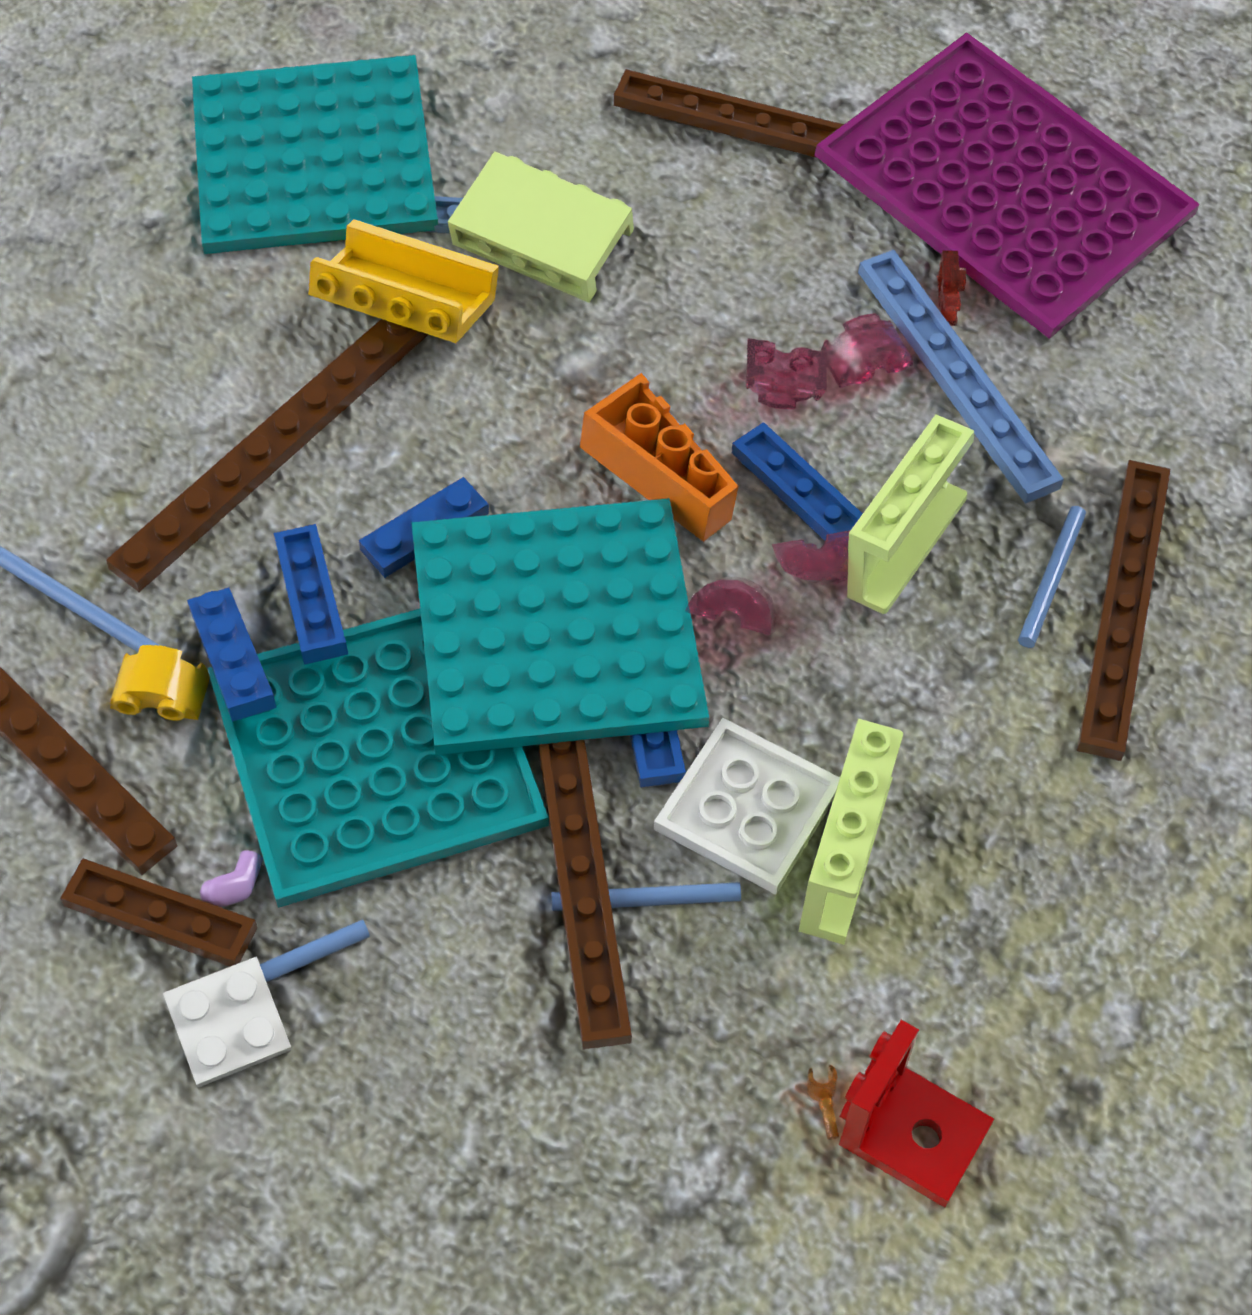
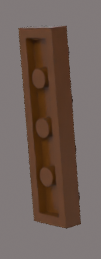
M82 858L60 897L64 907L230 967L241 962L258 928L255 919Z

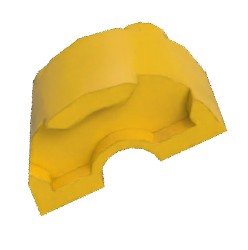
M142 645L139 648L138 654L129 655L126 653L124 655L110 700V709H115L127 715H136L141 713L143 708L148 707L156 708L157 713L168 720L178 721L183 718L198 720L210 680L208 669L202 662L196 668L191 663L181 660L183 651L161 645Z

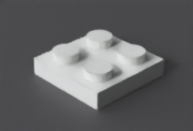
M257 956L163 993L198 1088L292 1050Z

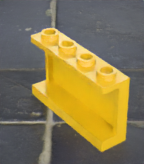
M353 219L346 228L345 247L331 261L315 257L310 262L308 295L457 343L495 301L499 266Z

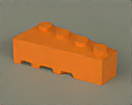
M640 373L584 412L580 448L646 499L670 498L673 519L704 542L732 520L739 486L707 449H700L693 440L694 433L685 423L680 425L670 413L671 406L662 396L656 397L649 389L650 382Z

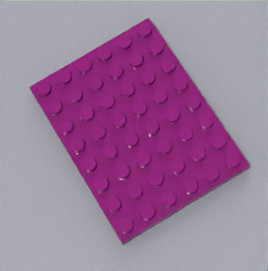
M967 32L817 144L815 156L1049 339L1196 214L1200 205Z

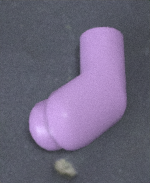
M242 851L234 872L217 876L203 883L200 890L202 901L219 907H226L248 899L253 891L263 857L253 851Z

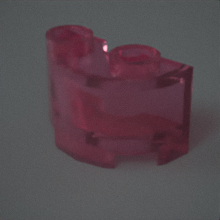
M876 313L860 315L842 324L845 331L837 336L832 343L826 339L820 351V355L839 388L853 384H863L874 376L877 369H885L887 373H897L913 366L912 355L890 320H881Z
M747 338L746 389L750 388L758 395V402L760 404L775 409H796V402L808 400L811 397L816 402L827 391V352L798 347L790 353H783L776 349L773 342Z
M851 530L827 534L824 545L817 549L815 544H805L802 539L772 544L777 561L781 564L783 570L791 575L818 585H835L848 580V541Z
M727 576L706 584L692 596L685 612L713 620L717 619L718 616L720 617L723 611L728 610L739 616L741 628L770 636L775 632L776 612L772 597L760 585L743 577Z

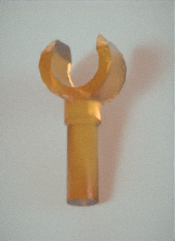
M828 1065V1083L823 1084L814 1079L811 1067L807 1076V1093L813 1100L819 1103L827 1139L839 1138L832 1098L836 1092L837 1071L835 1067Z

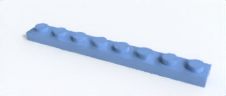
M891 250L860 262L858 274L970 429L974 430L978 440L1023 502L1026 504L1060 490L1064 480L1061 474L896 251Z

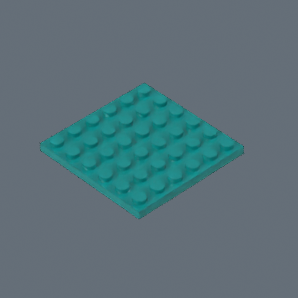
M416 55L192 76L201 242L204 254L346 240V228L353 219L398 234L435 231L434 226L438 225Z
M670 498L411 522L435 755L709 727V711Z
M420 608L344 629L343 632L349 655L304 665L299 642L257 654L273 692L277 708L233 722L212 668H207L278 908L549 826V816L522 746L435 755Z

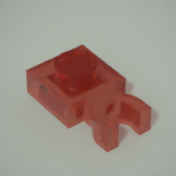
M942 250L937 274L938 305L941 314L950 326H957V311H960L961 308L959 291L964 292L966 268L959 267L958 251Z

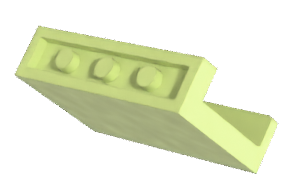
M495 151L448 220L453 245L590 303L597 291L595 277L622 234L630 236L634 230L632 208L628 207L621 200L606 198L594 193L585 185H575L559 178L551 171H541L525 164L517 157H507Z
M935 414L849 532L847 598L882 614H886L967 500V491L948 483L947 478L974 442V430Z
M858 719L808 881L799 932L842 945L845 944L893 778L891 776L903 738L901 730Z

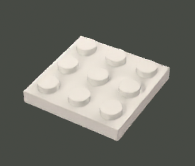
M722 718L654 821V830L776 895L832 805L840 777Z

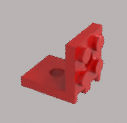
M901 1019L892 1035L886 1031L882 1032L869 1056L872 1060L865 1074L859 1072L845 1095L844 1099L847 1101L839 1117L846 1122L839 1145L946 1208L991 1128L994 1118L906 1068L919 1029ZM919 1126L930 1127L937 1133L939 1144L932 1148L921 1147L914 1141L912 1131Z

